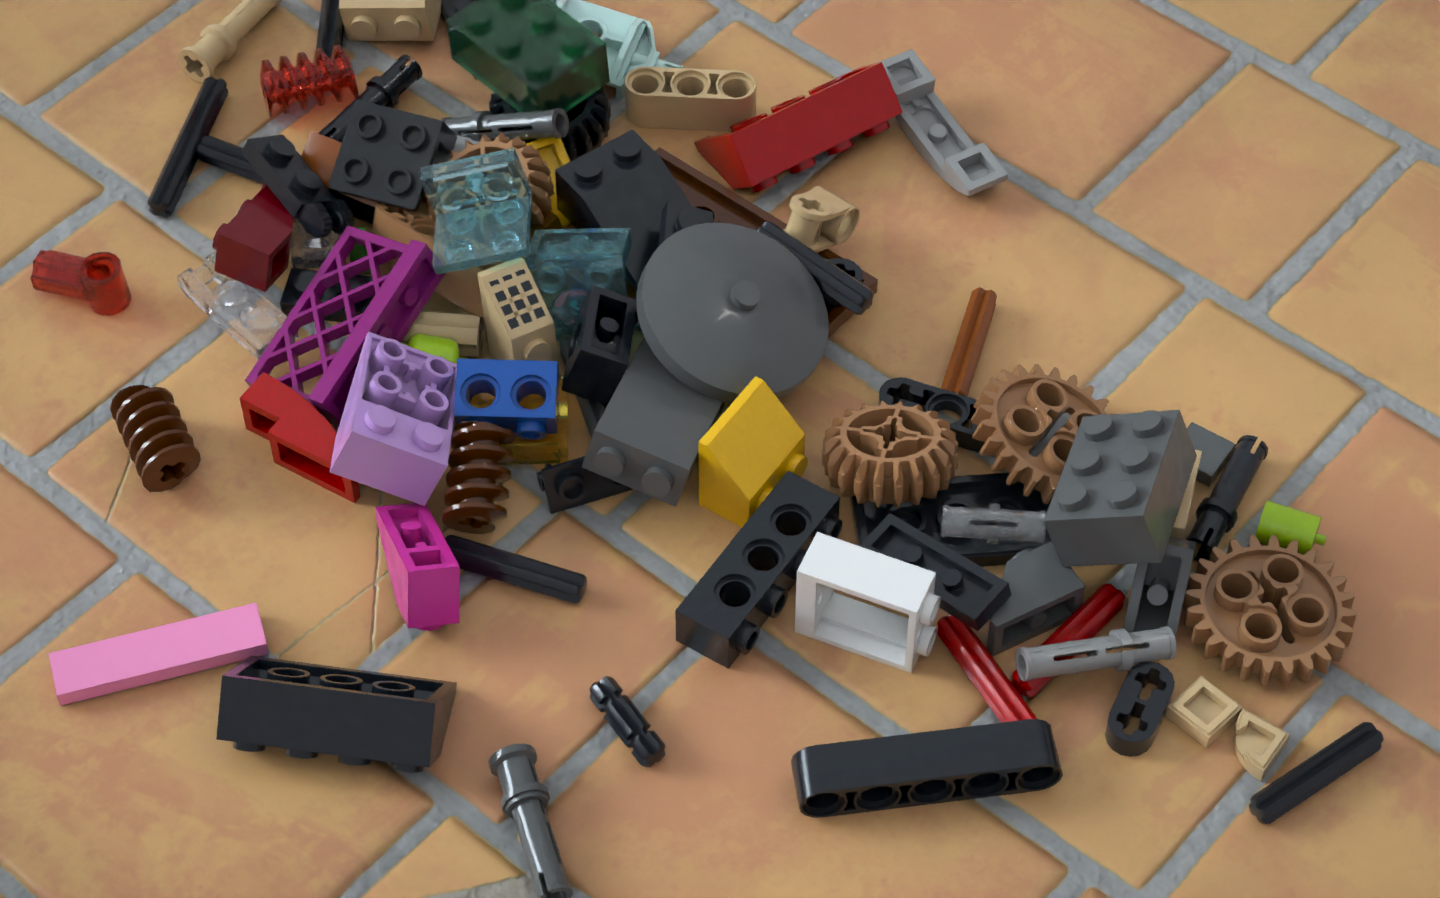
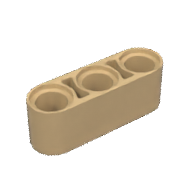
M638 67L631 70L625 78L626 117L633 125L643 128L731 131L729 126L756 116V81L752 75L738 70Z

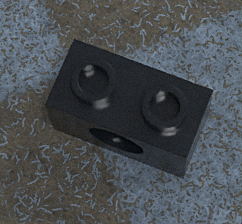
M591 285L572 325L562 391L608 405L628 367L637 309L636 299Z

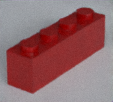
M879 62L859 67L808 91L810 96L806 98L805 95H801L771 107L772 114L769 116L767 113L735 123L729 126L732 133L712 137L707 136L694 142L697 151L733 190L750 187L752 192L756 193L778 183L775 175L789 169L790 174H795L815 165L814 156L824 151L830 156L852 147L851 138L862 132L865 137H870L890 128L888 120L903 113L883 63Z

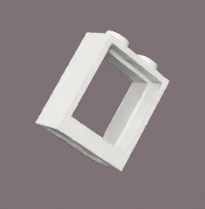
M817 532L797 570L795 632L912 673L919 656L928 657L937 635L938 628L932 625L941 601V597L934 594L936 572ZM834 589L908 614L909 618L834 593Z

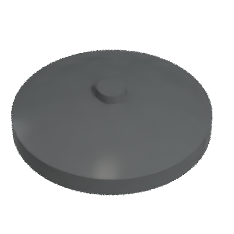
M704 223L684 228L668 237L659 245L647 262L638 282L636 293L637 315L641 330L650 349L662 365L678 380L710 398L732 403L752 379L757 376L766 382L778 399H781L795 391L807 380L825 352L828 341L829 321L825 301L816 281L804 264L792 252L776 240L756 230L730 223Z

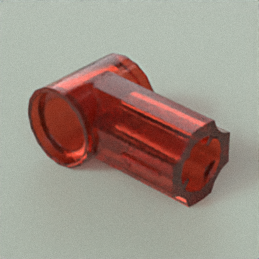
M40 250L33 261V272L30 279L35 290L88 301L90 308L99 315L109 316L118 314L125 310L131 302V291L121 261L113 253L98 252L84 258L53 250Z

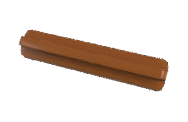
M979 287L972 291L941 389L968 396L996 307L997 295L993 290H984Z

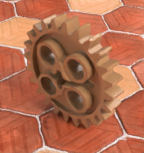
M1019 364L1015 367L1012 374L1003 369L997 379L991 378L973 406L977 410L973 414L971 422L978 426L973 433V438L985 442L979 452L980 455L994 456L996 459L991 470L994 472L1005 469L1009 473L1006 480L1007 485L1010 486L1020 481L1024 484L1023 491L1025 496L1028 497L1035 489L1040 491L1043 503L1048 504L1057 487L1082 418L1097 414L1111 415L1115 413L1105 412L1104 409L1109 403L1108 399L1095 400L1091 397L1094 392L1092 385L1084 389L1077 387L1076 375L1073 374L1065 381L1061 379L1060 372L1056 367L1052 369L1049 375H1045L1039 364H1034L1029 373ZM1064 413H1069L1071 416L1065 425L1058 429L1037 457L1031 456L1030 454L1038 442H1041L1047 436L1057 420Z
M1250 535L1248 546L1245 548L1234 538L1229 541L1227 553L1216 546L1213 547L1210 560L1200 558L1196 573H1190L1185 592L1183 608L1187 611L1184 625L1194 628L1191 642L1193 644L1206 643L1203 655L1205 659H1211L1220 655L1223 658L1220 668L1221 672L1228 671L1234 665L1241 668L1240 681L1245 682L1252 672L1259 674L1263 687H1267L1271 675H1278L1284 687H1289L1292 674L1294 673L1305 683L1310 682L1313 669L1325 675L1328 673L1331 660L1340 662L1345 647H1349L1357 616V611L1351 609L1355 598L1354 593L1344 592L1347 578L1345 576L1331 577L1334 562L1328 561L1320 565L1315 563L1318 551L1315 548L1309 550L1304 555L1297 553V540L1291 541L1287 548L1279 547L1276 535L1271 536L1268 546H1261L1257 537Z

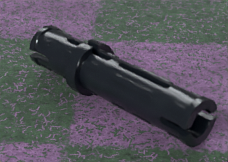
M402 55L381 76L372 77L366 83V90L356 99L394 108L399 102L397 101L399 96L422 77V69L414 59L406 66L405 64L410 61V56ZM356 99L325 126L319 134L342 143Z
M1244 435L1239 438L1236 448L1210 497L1203 499L1196 510L1197 521L1189 536L1185 538V540L1196 542V545L1197 543L1201 544L1194 560L1199 561L1200 558L1210 560L1212 548L1218 547L1224 533H1228L1234 527L1238 519L1236 510L1262 461L1268 454V447L1263 441L1259 443L1254 454L1250 452L1258 437Z

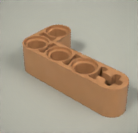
M377 203L371 233L407 245L412 239L426 243L447 270L434 292L466 311L484 318L477 273L519 256L525 260L543 298L550 267V260L545 255L524 249L495 254L476 242L468 245L464 235H460L458 238H450V228L447 229L446 233H440L437 229V221L431 220L429 215L420 210L414 212ZM399 257L386 263L394 267Z

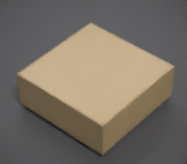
M1200 676L1167 706L1165 717L1207 749L1237 721L1243 707L1204 676Z

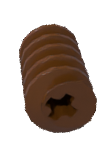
M134 385L120 390L115 395L110 405L111 415L116 421L118 431L122 435L125 446L128 448L130 458L135 463L136 471L141 477L143 486L149 492H163L172 489L198 468L201 461L200 453L194 447L193 438L188 433L185 421L181 419L180 410L175 405L171 392L161 387L150 388L145 385Z
M478 421L460 422L453 428L455 432L451 437V448L453 451L450 453L448 460L451 470L446 475V483L449 489L444 493V503L447 508L442 512V523L448 528L470 534L491 533L495 530L492 520H501L507 517V509L494 504V501H503L509 498V490L503 486L496 485V483L506 482L511 479V471L505 467L498 466V464L509 463L513 460V452L507 448L500 447V445L513 443L515 441V433L493 423Z

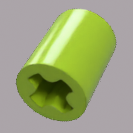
M1268 500L1265 503L1255 534L1260 544L1267 546L1272 535L1277 536L1279 547L1287 548L1291 541L1297 540V553L1302 555L1311 550L1314 543L1324 546L1327 537L1318 533L1322 517Z

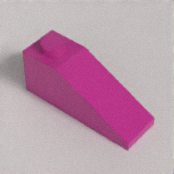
M417 503L375 507L376 520L397 607L408 629L417 628L419 630L431 631L437 630L446 624L460 623V566L427 504L423 506Z

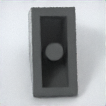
M1170 536L1162 562L1137 563L1123 627L1128 633L1169 626L1176 638L1196 542Z
M1052 542L1035 549H1024L1007 561L1002 579L1009 583L1012 595L990 618L986 649L992 657L1062 625L1082 605L1085 585L1071 567L1062 566Z

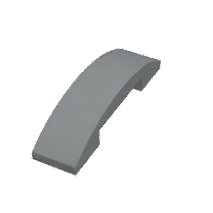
M913 49L880 61L883 63L903 113L895 116L898 123L916 150L946 183L958 192L971 196L1007 180L1008 173L983 142L975 146L935 94L934 86L936 79Z

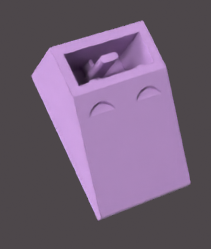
M368 331L335 437L330 473L425 506L448 466L454 421L457 364L447 361L440 356H434L401 344L397 340L385 338Z

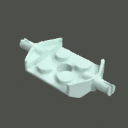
M540 0L531 11L525 10L523 16L498 8L494 17V27L518 33V36L522 37L526 65L533 68V62L539 64L545 62L548 67H557L563 62L567 70L579 66L583 75L594 74L596 82L615 87V99L617 100L625 97V78L633 69L638 67L684 68L683 65L680 66L660 59V52L656 51L654 30L650 21L583 0ZM589 31L598 34L600 38L594 41H587L578 35Z

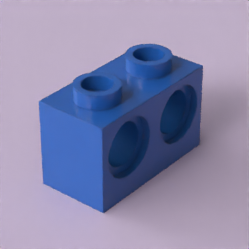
M457 358L454 405L456 424L465 421L493 423L499 427L509 429L516 433L517 437L527 440H538L545 438L546 434H557L560 387L558 361ZM480 393H488L495 397L494 402L485 408H476L469 404L471 399ZM531 394L540 395L545 399L542 406L533 410L525 409L519 403L524 397Z

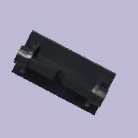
M585 456L553 466L550 463L545 464L544 468L536 473L541 491L546 492L551 514L633 489L582 468Z

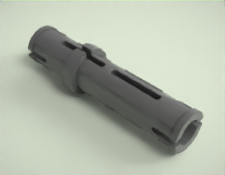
M561 108L494 115L490 111H476L469 117H445L441 119L455 135L468 137L479 142L483 133L494 141L501 132L510 141L518 136L522 141L544 138L559 139L567 135L569 128L567 114Z

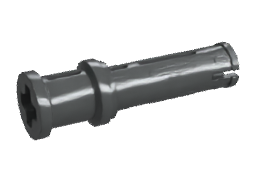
M528 744L506 746L496 751L488 761L491 773L499 778L503 791V796L500 800L502 810L507 816L514 819L537 898H561L559 891H562L564 898H571L573 890L569 884L546 812L550 799L547 787L540 783L534 766L537 762L535 748Z

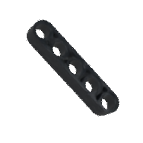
M1040 719L814 745L799 750L791 759L800 812L805 816L813 818L1040 791L1054 786L1063 776L1051 725Z

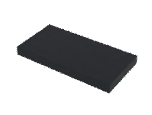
M1009 473L955 476L949 480L948 489L937 491L936 498L928 499L921 497L919 505L905 502L901 503L899 509L894 504H883L877 508L876 503L871 501L858 504L856 496L850 497L857 546L891 513L981 567L1006 565L1007 561L1011 560L1018 552L1028 548L1035 549L1052 542L1044 523L1051 500L1048 504L1043 503L1040 491L1035 489L1028 497L1025 496L1023 491L1024 484L1020 481L1010 486L1007 485L1006 480Z

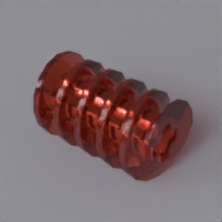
M339 44L332 46L331 59L327 57L322 48H318L314 51L313 63L310 62L304 52L297 53L295 67H293L287 56L279 57L277 71L268 59L261 62L259 77L269 118L272 117L274 103L279 105L284 114H288L292 99L296 100L302 110H306L310 95H313L319 106L325 105L326 92L329 91L337 102H342L343 91L347 87L355 99L359 96L350 58Z

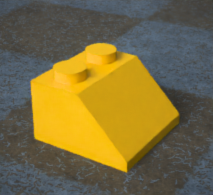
M757 376L752 379L698 442L699 505L740 527L744 526L787 471L802 477L808 463V458L805 457V433L766 382Z

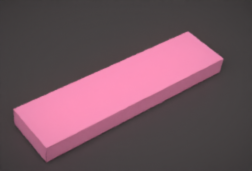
M252 603L48 654L56 695L60 706L243 661L250 656L259 657L267 655L269 651L257 603Z

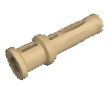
M242 0L219 24L207 25L200 32V39L193 46L184 47L179 52L178 63L183 72L194 81L203 83L207 77H213L214 68L221 61L230 60L236 54L237 42L276 4H279L281 0Z

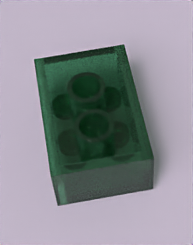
M475 0L446 20L452 59L518 112L545 111L561 108L567 112L610 82L606 43L550 0Z

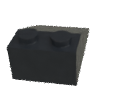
M632 129L555 169L557 209L637 291L641 274L659 245L661 213L668 200L691 206L661 157Z

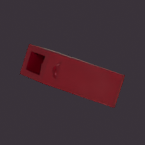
M265 182L252 200L247 199L243 202L238 214L228 224L223 223L218 228L212 244L213 249L216 250L214 271L263 292H266L288 268L293 233V217Z

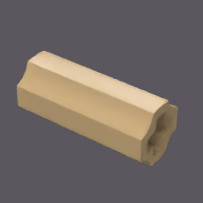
M422 310L401 343H407L409 338L416 333L454 339L458 343L460 355L479 357L484 340L483 318L470 313Z

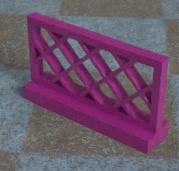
M347 226L245 379V382L251 386L263 372L269 375L275 366L288 361L290 373L277 378V380L286 384L310 402L330 424L339 427L368 331L401 343L447 270L426 243L412 239L407 245ZM356 244L366 246L367 256L346 265V258ZM399 257L391 272L382 276L380 265ZM371 269L373 281L351 290L349 278ZM340 283L342 294L321 303L320 297L326 288ZM375 295L364 313L356 316L354 304ZM345 308L347 320L326 329L324 317ZM314 322L316 334L295 342L294 337L299 329L304 325ZM349 334L339 351L331 355L329 342ZM319 347L321 360L300 368L298 356ZM323 374L311 394L304 393L302 382Z

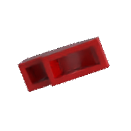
M263 372L239 398L246 429L270 441L274 463L356 503L361 497L359 483L330 473L336 431L310 402L286 384Z

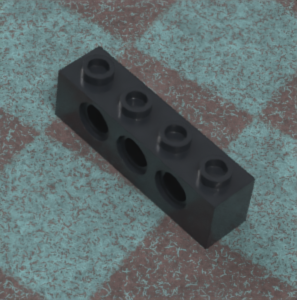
M787 471L675 610L676 641L728 669L740 653L748 654L757 642L760 628L768 617L776 618L782 611L788 598V592L796 583L797 570L816 533L820 532L838 538L843 524L842 520L839 519L840 497Z

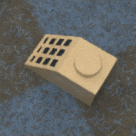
M519 256L478 272L477 276L490 354L498 360L558 361L560 363L554 321L525 260Z

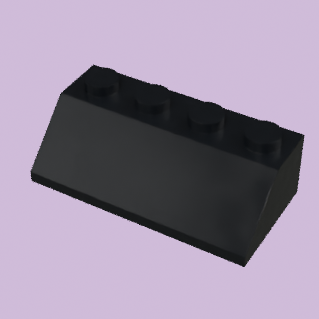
M250 656L222 675L216 739L232 741L233 748L241 751L258 752L265 750L266 746L285 748V754L294 758L311 759L318 757V753L338 755V761L347 765L364 766L369 765L371 760L391 762V768L396 771L407 773L422 772L424 767H430L441 755L456 695L457 682Z

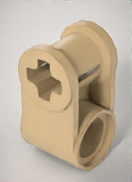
M815 186L807 192L791 197L789 207L792 212L787 226L783 230L818 253L836 244L844 243L851 236L859 221L860 209L827 189Z

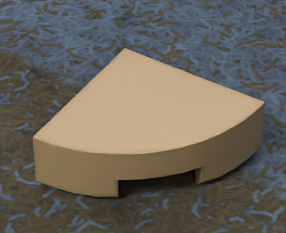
M1242 708L1237 718L1233 736L1235 753L1249 774L1261 782L1286 747L1290 734Z

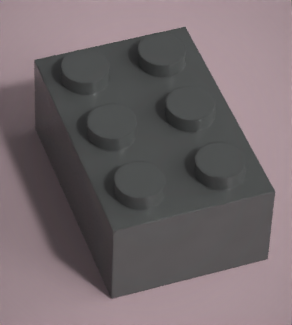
M1148 410L1139 413L1111 415L1097 414L1082 418L1044 518L1045 526L1063 567L1162 562L1197 457L1180 410Z

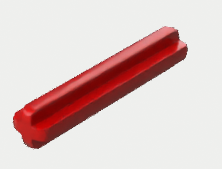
M1112 584L1101 585L1041 645L1093 638L1123 608L1124 594ZM1075 655L1054 658V661L1072 659ZM1016 669L1012 673L1011 683L1024 697L1029 698L1035 696L1054 676L1022 681Z
M950 614L940 618L937 622V635L1000 722L1038 719L972 628Z

